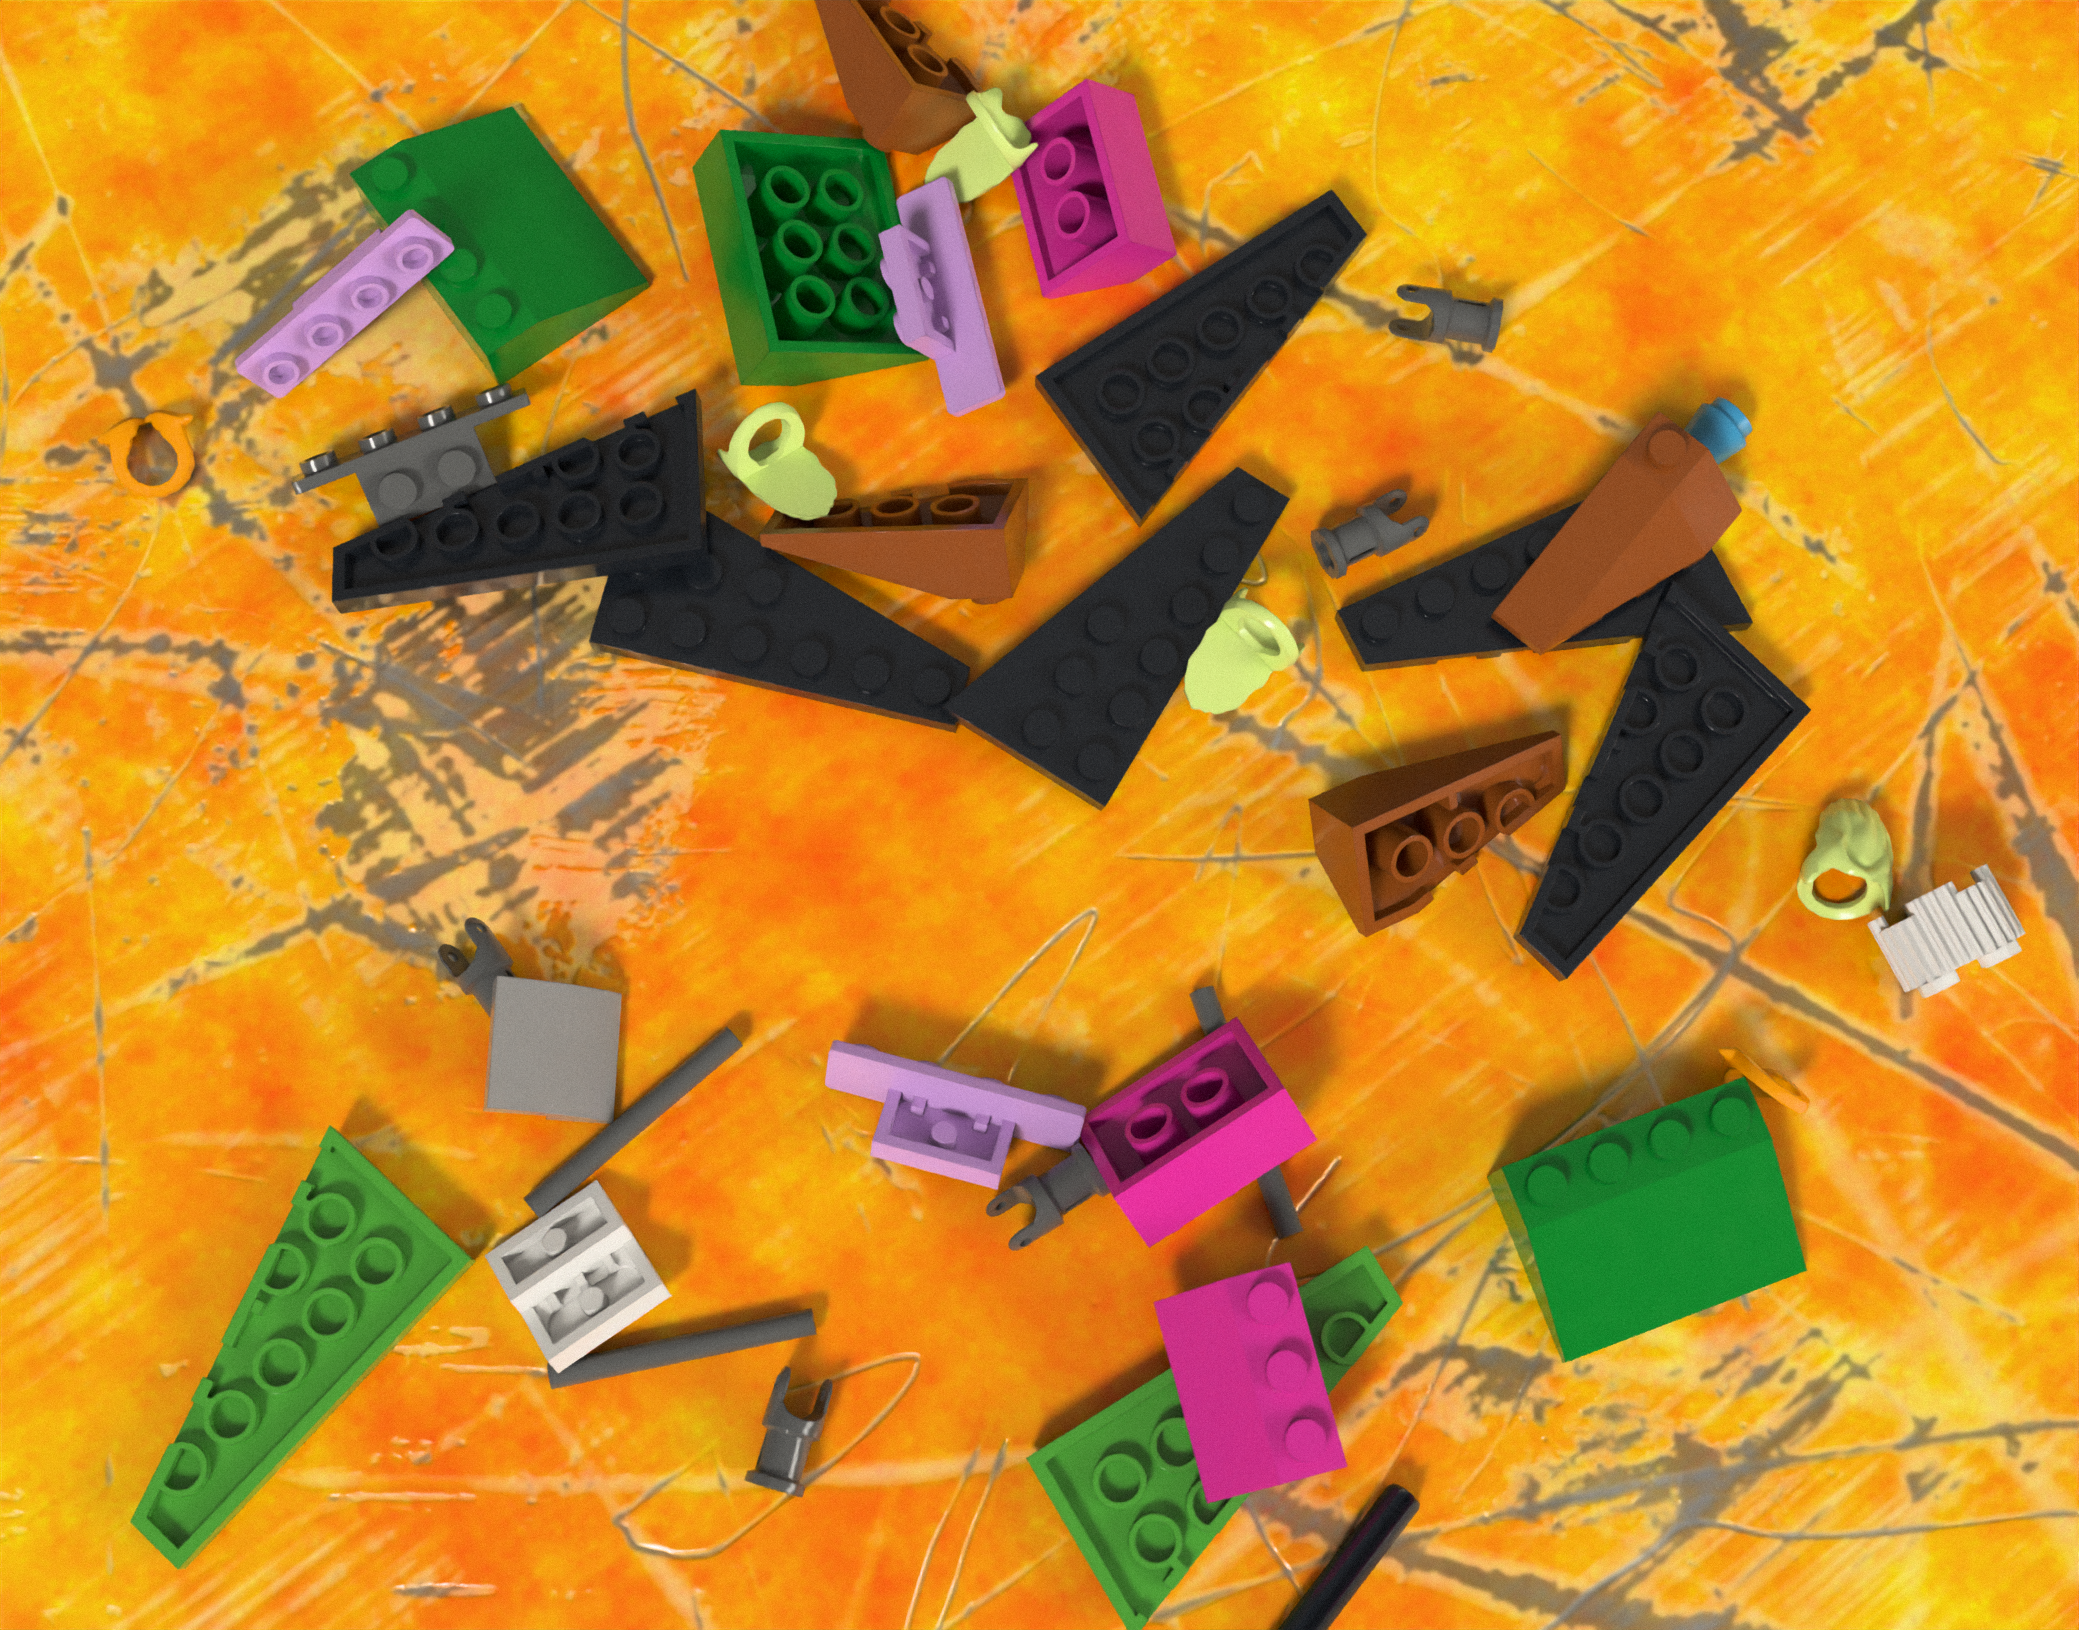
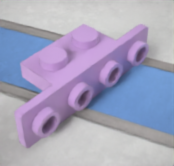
M940 177L897 199V208L902 226L898 224L878 234L884 258L880 260V268L885 282L893 292L897 309L893 316V321L899 338L906 346L935 360L947 411L955 417H960L1005 396V388L954 185L946 177Z
M407 210L384 231L380 228L377 229L293 302V310L236 358L237 372L276 398L284 397L454 251L451 238L416 211Z
M834 1040L828 1054L825 1085L828 1088L884 1103L872 1140L870 1156L998 1190L1012 1137L1070 1153V1148L1079 1142L1087 1109L1085 1106L1069 1102L1063 1097L1053 1094L1042 1095L1005 1085L994 1078H978L944 1069L930 1061H914L880 1052L866 1044H850Z

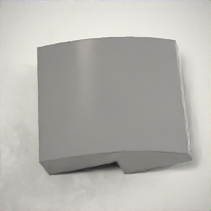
M497 976L493 980L483 1111L546 1116V1120L613 1123L622 994L566 983Z

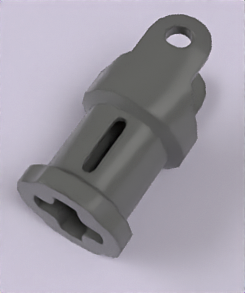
M1402 284L1398 286L1396 292L1401 299L1426 304L1431 309V312L1420 322L1402 319L1391 321L1388 328L1392 334L1402 338L1442 344L1445 339L1480 344L1482 351L1493 352L1500 330L1503 312L1502 298L1493 297L1490 302L1454 297L1452 290L1415 284Z
M1396 489L1358 507L1355 516L1329 529L1318 527L1312 530L1310 538L1322 568L1332 579H1338L1346 575L1347 567L1373 554L1383 557L1418 539L1427 531L1430 523L1429 519L1425 516H1417L1400 524L1388 518L1387 516L1398 511L1407 500L1406 492L1402 489Z
M470 917L465 921L464 926L467 934L477 946L472 963L469 964L464 955L456 947L449 944H443L439 947L438 956L464 994L474 995L491 1018L493 980L497 976L516 977L511 970L514 961L490 928L480 919Z
M1079 1142L1070 1148L1071 1155L1040 1176H1036L1033 1173L1029 1174L998 1195L987 1205L986 1213L990 1217L998 1216L1018 1203L1030 1204L1036 1208L1034 1221L1018 1231L1010 1239L1008 1247L1012 1251L1027 1247L1040 1237L1064 1223L1063 1215L1095 1194L1104 1197L1111 1193L1097 1166Z
M784 1366L776 1378L761 1423L767 1430L755 1469L747 1471L744 1481L803 1498L805 1487L800 1481L812 1442L820 1441L833 1384L830 1379H826L822 1383L812 1413L800 1419L788 1412L784 1404L791 1376L790 1367Z

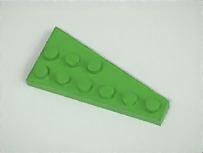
M329 1125L319 1145L322 1149L306 1181H301L291 1201L294 1205L274 1244H269L221 1340V1343L224 1344L208 1376L202 1378L191 1399L194 1404L174 1443H169L130 1521L177 1569H186L476 1262L366 1156L331 1125Z
M1368 1246L1363 1247L1298 1288L1328 1395L1403 1304V1301ZM1171 1368L1026 1458L1127 1630H1142L1152 1614L1168 1594L1174 1590L1196 1559L1251 1494L1250 1492L1206 1503Z

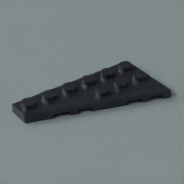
M1332 189L1035 376V387L1139 528L1364 246L1367 237L1366 232Z
M696 388L675 397L678 402L677 405L648 418L643 411L624 419L625 428L595 441L583 437L495 476L497 484L468 497L464 491L442 499L444 507L413 521L404 517L333 547L332 603L341 614L708 561L702 402Z
M1240 467L1235 468L946 703L940 712L1102 811L1184 677L1190 656L1197 649L1206 630L1218 620L1224 604L1232 597L1290 499Z
M1583 501L1337 610L1334 619L1361 671L1367 672L1436 664L1438 660L1476 656L1477 659L1500 657L1502 653L1532 650L1495 621L1491 615ZM1711 548L1699 562L1687 569L1679 570L1659 582L1653 589L1640 597H1634L1605 614L1598 622L1549 651L1629 643L1631 639L1643 638L1664 588L1672 581H1675L1728 632L1747 630L1753 621Z
M707 510L708 561L614 574L607 577L589 643L594 650L956 733L958 722L940 711L946 703L968 686L970 678L969 666L776 551L761 546V542Z
M1672 581L1664 588L1513 936L1559 982L1567 979L1811 711L1800 698L1675 581Z

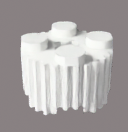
M1987 864L1969 872L1976 884L1960 892L1957 891L1951 881L1903 905L1902 908L1908 918L1890 927L1884 916L1867 923L1904 992L1917 988L1922 998H1928L1960 982L1961 979L1955 969L1977 959L1981 968H1989L2023 951L2016 939L2026 934Z

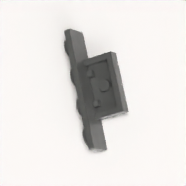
M509 382L494 386L475 395L478 405L458 413H454L451 405L434 409L416 418L419 428L396 436L393 427L377 431L358 440L361 450L339 459L334 450L310 457L299 463L302 473L293 476L291 481L292 487L296 495L356 473L379 527L402 517L409 520L442 507V499L458 492L464 491L468 497L497 484V481L474 426L531 405L525 387L512 391Z

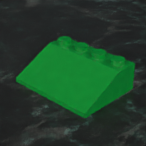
M513 106L401 140L349 173L365 208L383 231L407 210H414L451 238L454 251L420 281L498 385L506 383L650 287L643 274Z
M720 129L692 168L740 385L799 386L929 360V357L906 346L899 338L893 321V316L897 312L893 292L885 282L880 268V260L884 258L878 234L898 224L902 226L885 152L876 149L865 139Z
M1746 1077L1508 1164L1487 1176L1562 1363L1572 1361L1807 1271L1773 1140Z

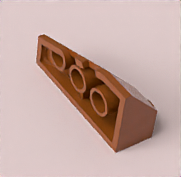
M815 0L847 107L863 128L861 131L862 136L870 145L883 152L896 150L920 155L954 138L962 127L977 118L965 98L973 90L976 93L984 92L983 88L972 73L956 57L950 58L946 63L927 44L932 33L920 21H912L900 11L891 8L889 4L892 0Z
M1658 411L1607 471L1496 608L1491 617L1537 654L1542 655L1598 622L1605 614L1634 597H1640L1653 589L1659 582L1679 570L1687 569L1702 560L1743 511L1710 450Z
M1028 478L975 479L947 483L949 494L921 499L913 498L911 488L891 491V497L879 500L872 506L860 508V503L855 499L834 500V505L829 510L828 516L812 520L793 518L775 510L759 534L760 542L763 547L944 598L971 599L972 602L981 605L995 604L1006 598L1013 597L1024 573L1029 502Z
M1551 730L1363 775L1308 799L1315 854L1358 932L1368 937L1419 913L1434 900L1430 891L1454 871L1464 875L1478 863L1474 855L1499 833L1505 835L1513 834L1566 788L1561 734Z

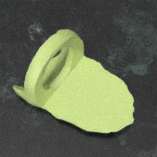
M993 87L981 93H976L973 90L967 95L965 99L977 118L962 127L957 135L936 153L927 169L925 185L940 177H946L953 182L958 204L972 201L1001 184L1038 147V143L1030 145L1032 136L1024 122L1020 118L1008 115L1002 110L1003 92L999 87Z
M768 403L757 408L742 421L734 432L728 452L720 448L717 451L718 456L729 471L754 495L773 509L790 517L812 520L828 516L829 510L833 507L834 500L837 498L834 477L819 463L818 457L803 446L805 437L803 422L798 412L786 403ZM781 419L782 432L780 437L770 442H764L748 452L750 440L757 429L771 420Z
M1246 587L1241 588L1224 604L1218 620L1206 630L1200 644L1188 660L1184 676V693L1191 709L1201 710L1203 713L1211 712L1212 714H1221L1237 709L1246 701L1249 695L1264 686L1273 671H1282L1295 664L1305 650V644H1296L1289 629L1277 616L1262 605L1245 599L1248 592Z
M1839 798L1836 802L1830 803L1820 813L1819 827L1815 833L1817 846L1802 864L1797 880L1798 897L1810 911L1820 917L1833 920L1855 919L1867 915L1879 907H1882L1883 911L1887 912L1891 905L1893 890L1892 866L1894 859L1888 831L1876 810L1872 809L1866 802L1858 799ZM1830 869H1837L1845 874L1865 879L1867 886L1865 892L1859 898L1851 902L1837 904L1824 901L1816 896L1813 890V883L1820 874Z

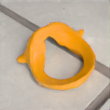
M158 410L150 413L145 418L129 417L114 424L97 438L100 444L109 447L113 469L120 484L135 495L146 498L167 497L179 491L190 480L195 467L193 450L186 431V426L193 420V415L190 413ZM150 424L173 446L178 460L176 471L169 481L156 486H148L136 480L128 468L127 459L132 447V438L137 434V430Z
M1725 1046L1719 1049V1053L1723 1055L1720 1071L1721 1079L1724 1083L1746 1077L1754 1097H1773L1787 1108L1804 1115L1807 1112L1810 1099L1781 1072L1771 1068L1761 1069L1737 1047Z

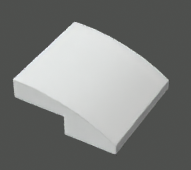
M597 1180L485 1255L510 1302L523 1316L545 1358L557 1373L672 1296Z

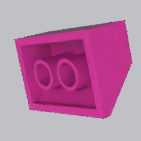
M1086 78L1024 122L1032 136L1030 145L1038 143V147L1011 175L1044 298L1054 299L1131 283L1177 255L1134 94Z
M1238 1017L1227 1022L1086 1113L1080 1134L1113 1198L1149 1248L1317 1140L1285 1087Z
M1291 1262L1226 1278L1154 1302L1206 1503L1348 1467Z

